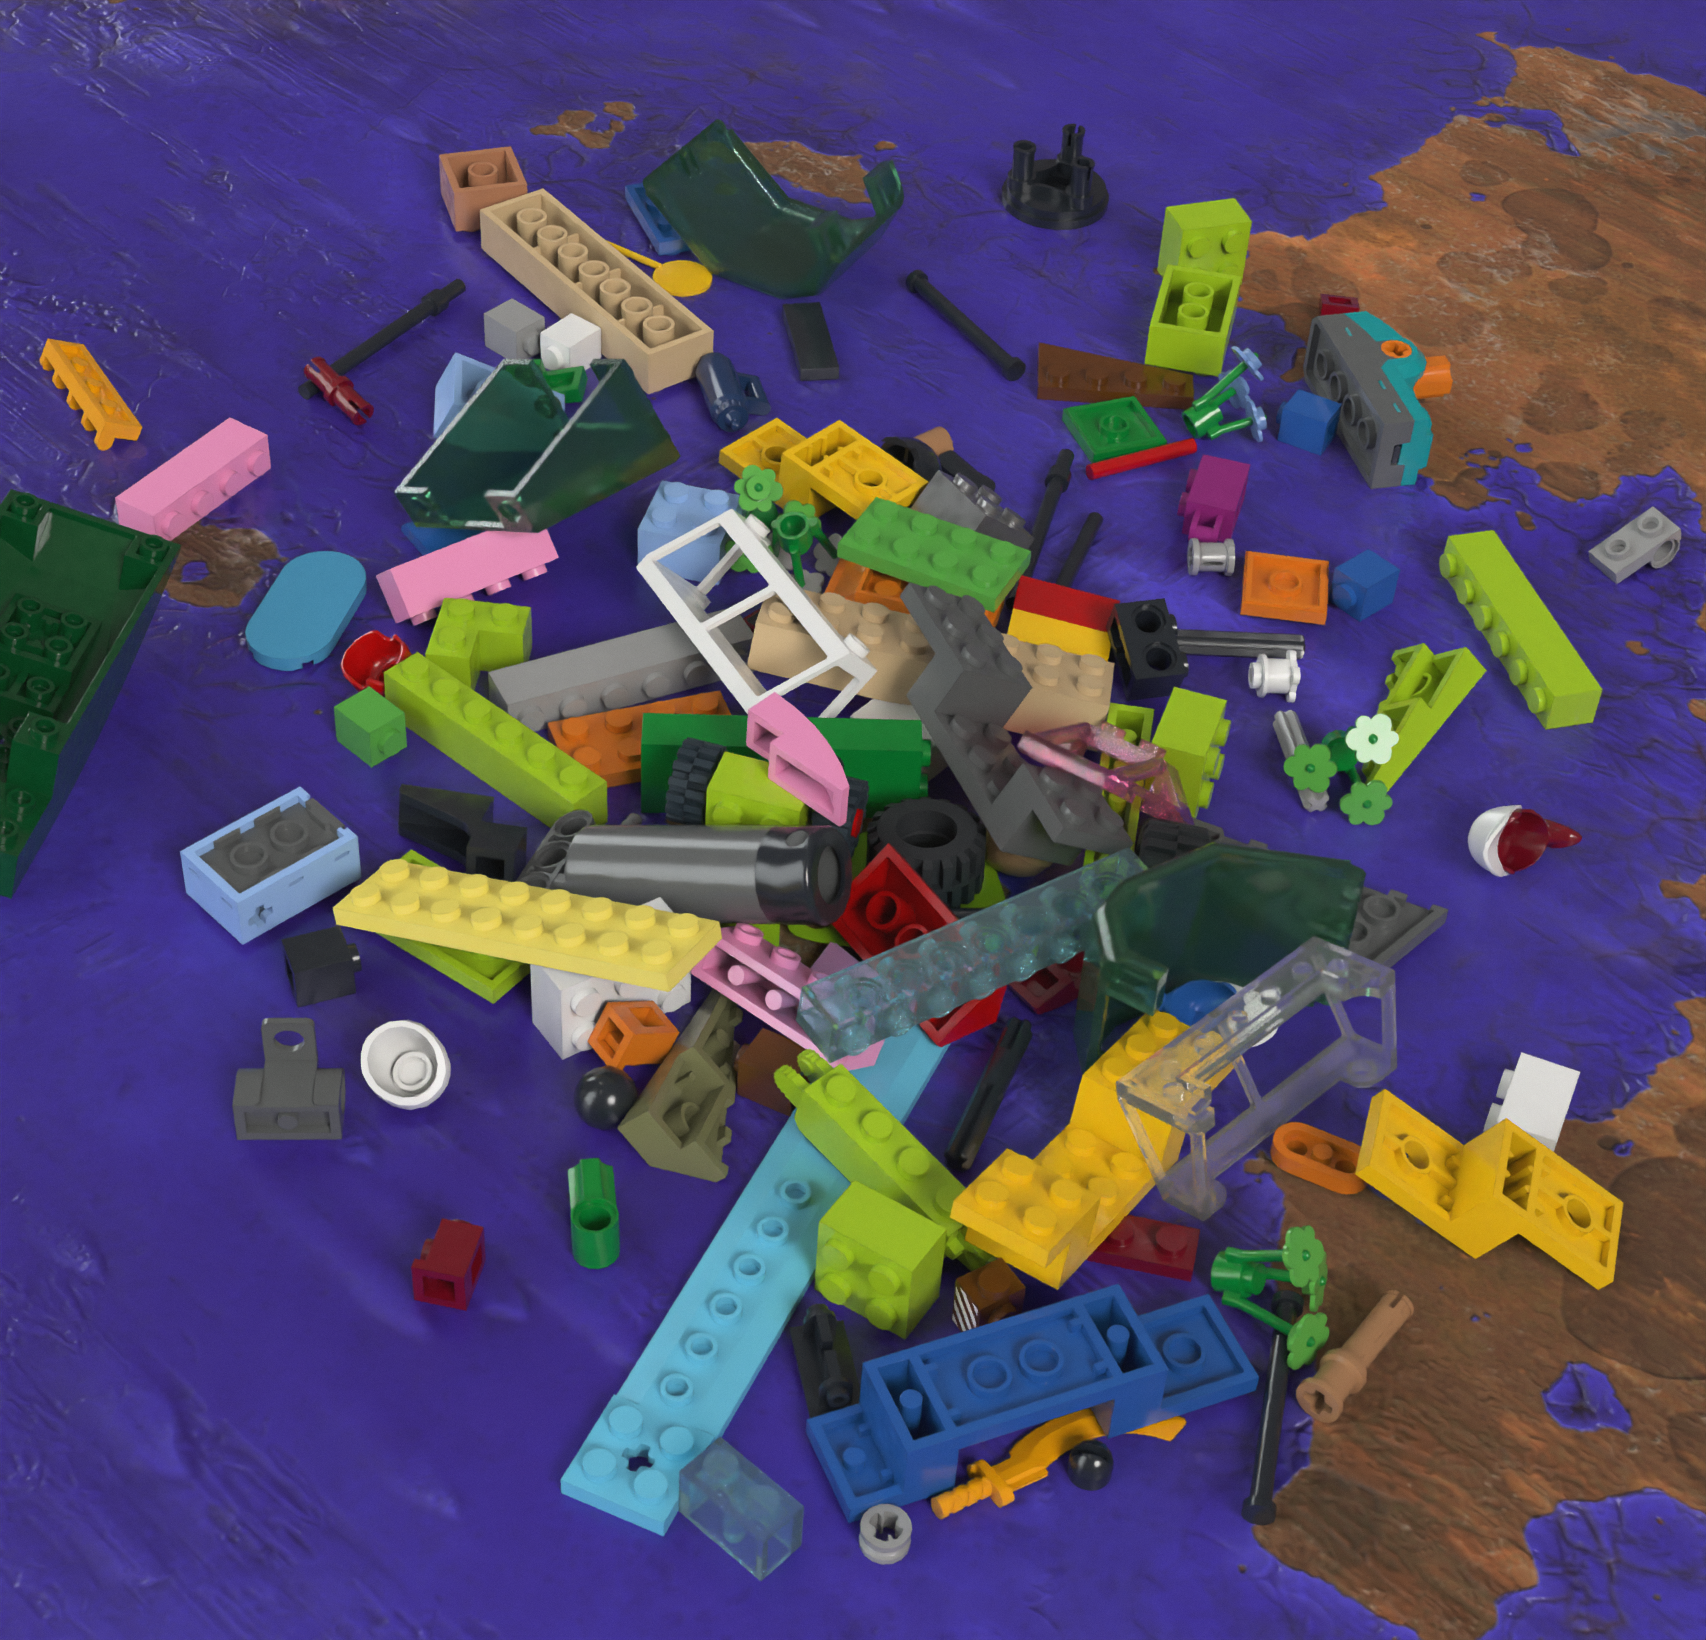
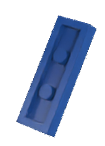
M660 180L625 186V199L659 256L677 255L680 252L694 250V236Z

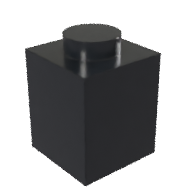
M340 925L281 939L285 974L298 1008L356 993L354 973L362 970L361 960L356 944L346 943Z

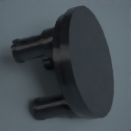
M1076 124L1063 126L1061 152L1057 154L1056 159L1034 160L1036 152L1035 143L1028 140H1020L1014 143L1012 169L1008 172V177L1002 186L1001 195L1003 206L1013 217L1039 228L1071 230L1089 226L1105 215L1108 208L1109 194L1104 180L1093 171L1095 167L1093 159L1082 155L1086 131L1083 126L1079 125L1077 133H1075Z

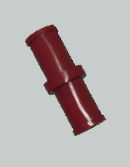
M319 356L311 359L310 361L318 367L320 373H317L307 363L304 368V376L324 393L323 397L330 405L338 406L355 425L358 426L366 423L367 421L357 410L360 409L371 418L374 413L373 405L368 403L354 390V384L348 377L340 376L326 363L323 357Z

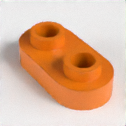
M1301 1122L1285 1123L1276 1129L1271 1144L1270 1156L1275 1165L1281 1170L1340 1194H1355L1364 1190L1368 1185L1367 1182L1355 1175L1361 1149L1360 1145Z

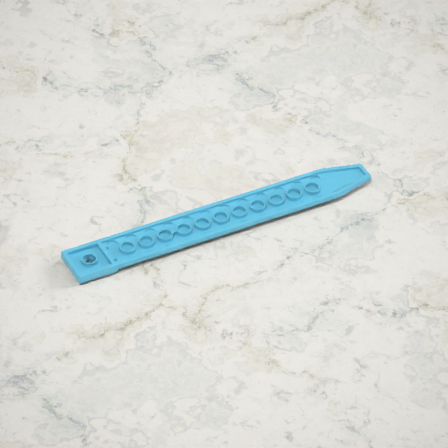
M897 1000V1006L888 1017V1019L893 1021L875 1065L850 1070L849 1072L904 1125L951 1043L943 1047L937 1046ZM797 1108L792 1112L618 1394L613 1395L561 1478L562 1494L664 1537L813 1281L816 1271L819 1221L851 1184L801 1133L794 1119ZM637 1456L645 1457L652 1466L651 1468L641 1466L636 1472L630 1471L628 1469V1459Z

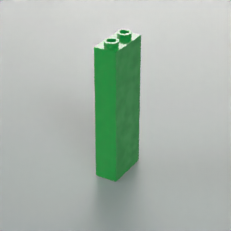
M643 713L641 813H666L665 805L668 800H665L666 792L670 787L668 785L669 776L672 777L674 760L677 761V752L680 747L682 748V742L687 737L727 747L726 750L730 753L769 762L746 746L748 716ZM806 717L816 726L830 744L834 753L843 761L845 775L868 781L869 791L867 795H869L865 807L867 809L865 818H872L877 811H884V806L890 803L898 804L901 803L902 799H920V797L928 796V774L921 773L922 767H930L931 739H922L921 720Z

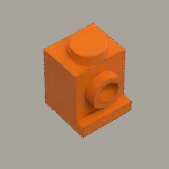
M654 1001L607 1002L587 1042L607 1066L610 1065L623 1070L625 1065L662 1064L680 1032Z

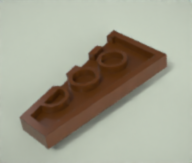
M1039 342L1037 354V399L1097 403L1135 396L1142 407L1182 410L1191 407L1194 401L1193 375Z

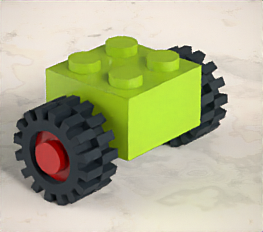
M687 737L682 742V748L680 747L677 752V761L674 760L672 766V777L669 776L668 785L670 787L666 792L665 800L668 801L665 805V812L667 813L666 819L668 821L684 825H830L841 832L848 845L852 859L854 849L857 848L859 842V833L862 832L863 818L866 816L867 809L865 807L869 795H867L869 791L868 781L846 776L849 784L846 823L839 827L768 779L769 762L730 753L726 750V746Z

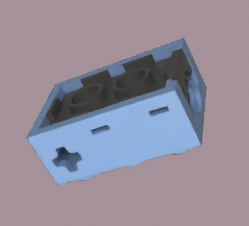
M301 787L292 790L180 851L186 893L242 945L361 878L358 836L348 827L345 829V825L314 798L310 799V794Z

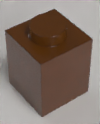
M762 1028L751 1044L745 1043L740 1048L735 1058L734 1071L738 1072L737 1094L790 1117L796 1107L777 1088L773 1073L781 1066L788 1065L795 1069L796 1073L800 1074L810 1084L811 1082L801 1072L797 1062V1056L806 1049L789 1038Z

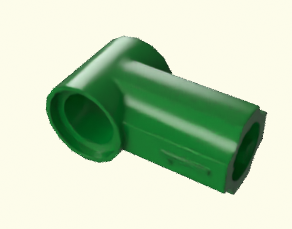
M599 1158L581 1159L579 1164L568 1169L567 1173L572 1254L574 1260L579 1265L588 1269H601L613 1264L620 1253L619 1212L616 1204L613 1166L604 1164Z

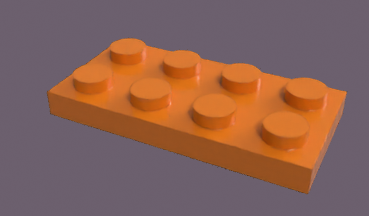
M718 690L548 722V738L550 743L606 780L607 788L641 782L643 713L731 715L721 691Z

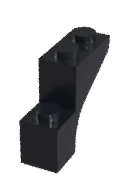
M402 784L399 788L398 833L401 836L460 862L466 867V874H482L492 879L515 882L526 866L527 827L493 823L494 797Z

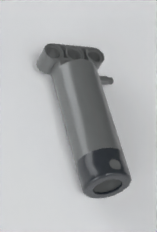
M576 810L563 815L553 824L515 881L545 889H562L572 894L593 898L605 897L614 902L636 906L661 897L674 913H690L699 918L715 920L720 923L827 925L836 922L847 906L852 886V860L848 845L841 832L830 825H641L642 819L636 813L630 814L621 825H596L590 812Z

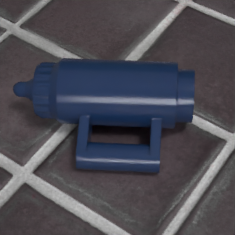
M718 352L708 353L699 360L696 368V378L711 418L719 425V428L727 432L738 431L747 424L749 413L763 416L770 412L771 406L758 376L736 372L733 362ZM744 390L748 391L749 396H745Z

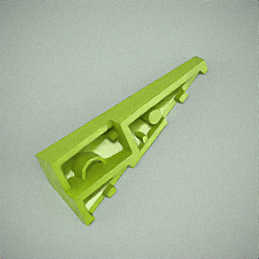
M1422 643L1394 651L1391 659L1396 665L1395 672L1388 675L1385 681L1386 686L1390 690L1387 699L1379 703L1377 714H1385L1391 719V731H1395L1398 734L1399 740L1395 746L1391 747L1392 756L1387 763L1376 764L1372 760L1363 763L1361 771L1366 776L1365 785L1372 780H1381L1385 783L1388 792L1487 671L1467 647L1434 655L1427 645Z

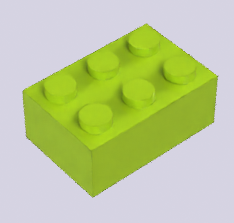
M1167 264L1149 326L1144 364L1167 370L1176 369L1193 372L1199 376L1211 375L1218 377L1222 371L1236 315L1242 276Z

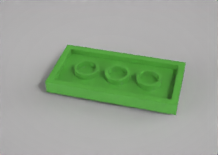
M876 497L838 542L837 557L906 582L924 587H929L930 585L937 586L946 593L959 597L969 595L978 600L985 610L994 613L1030 565L1031 551L1010 542L978 533L970 528L961 527L935 518L930 514H924L898 505L895 502Z

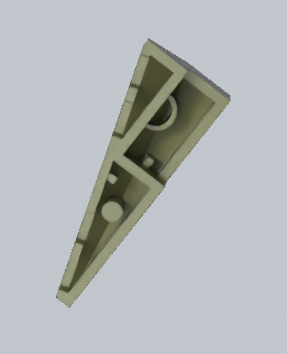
M714 988L617 1129L649 1166L718 1182L726 1178L729 1168L722 1162L723 1147L731 1142L732 1130L725 1126L727 1108L735 1103L737 1072L734 1071V1062L740 1050V1045L733 1039L735 1026L742 1022L743 1011L737 1007L735 1002Z

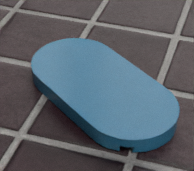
M334 551L307 553L287 563L247 624L245 631L248 650L253 653V658L265 667L281 671L303 669L302 663H308L313 660L315 665L326 659L333 651L366 595V572L362 564L349 555Z

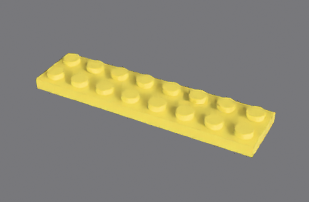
M394 859L383 863L374 874L362 884L353 888L350 894L333 907L336 925L670 992L722 939L719 921L699 918L694 914H678L657 910L648 905L636 906L614 902L605 897L593 898L572 894L562 889L551 890L529 886L524 882L492 879L482 874L460 873L439 866L429 867L408 863L403 859Z

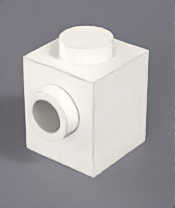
M571 313L540 333V348L544 367L549 370L584 366L586 371L601 361V328Z

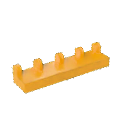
M47 338L39 362L46 371L55 369L52 382L58 389L68 388L69 393L66 402L73 410L82 409L84 411L81 424L85 430H97L94 443L98 449L102 451L111 448L115 438L137 441L142 430L141 424L85 345Z

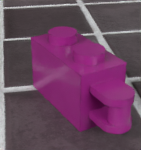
M1203 454L1198 470L1190 469L1186 492H1182L1177 516L1184 517L1182 534L1189 535L1188 541L1190 538H1198L1199 542L1218 543L1232 538L1244 502L1251 464Z

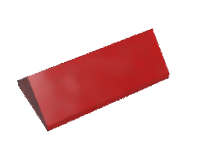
M888 843L852 881L850 898L845 911L836 922L831 924L875 975L895 990L896 999L937 1046L943 1047L996 1022L1010 975L901 854Z

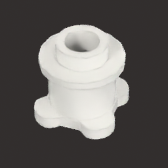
M1287 650L1286 659L1267 658L1265 654H1259L1257 661L1250 663L1248 672L1249 687L1256 689L1258 697L1264 698L1266 693L1285 694L1286 702H1295L1297 686L1300 683V667L1297 664L1296 651Z

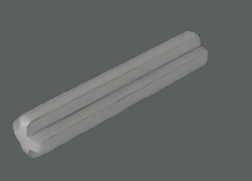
M1293 710L1286 712L1278 711L1274 715L1276 720L1273 722V727L1285 759L1294 755V750L1299 744H1306L1308 746L1309 744L1296 712ZM1309 787L1304 790L1297 789L1302 804L1307 811L1319 810L1321 812L1327 808L1326 802L1329 800L1327 790L1316 793L1311 791Z

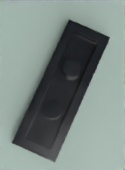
M820 302L783 304L782 317L800 381L839 379V364Z

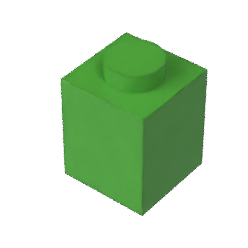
M370 686L334 706L337 741L370 767H374L407 747L405 713Z

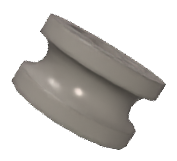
M878 1504L869 1508L863 1514L860 1522L859 1547L864 1556L872 1562L882 1565L894 1564L902 1560L908 1554L911 1544L912 1523L908 1514L900 1507L891 1504ZM884 1527L893 1529L895 1531V1538L893 1539L891 1535H888V1541L879 1540L876 1538V1529L881 1534Z

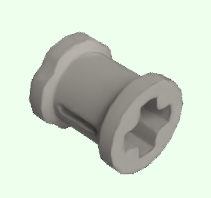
M1190 538L1187 551L1189 575L1196 576L1198 572H1223L1224 576H1232L1235 567L1234 540L1225 539L1223 543L1199 542L1198 538Z

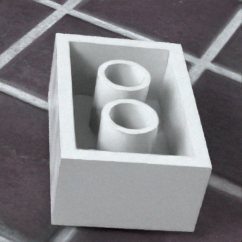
M661 897L642 904L657 910L673 912ZM530 964L532 1022L562 1060L581 1051L592 1049L587 1041L607 1002L654 1001L664 1014L676 1011L681 1006L691 1002V971L670 992Z

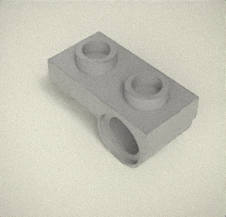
M1652 506L1589 550V561L1613 582L1618 584L1647 563L1653 568H1661L1667 565L1679 550L1681 528Z

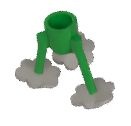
M800 512L785 513L778 520H774L771 523L773 533L768 536V539L771 542L770 545L774 550V555L786 570H793L794 575H790L803 590L822 594V586L825 580L821 573L826 572L830 578L832 577L840 559L837 557L838 542L842 537L840 534H832L827 538L820 529L817 518H810L808 520V517ZM813 536L819 542L813 551L817 559L815 568L819 573H809L807 570L802 569L801 555L805 554L811 547Z

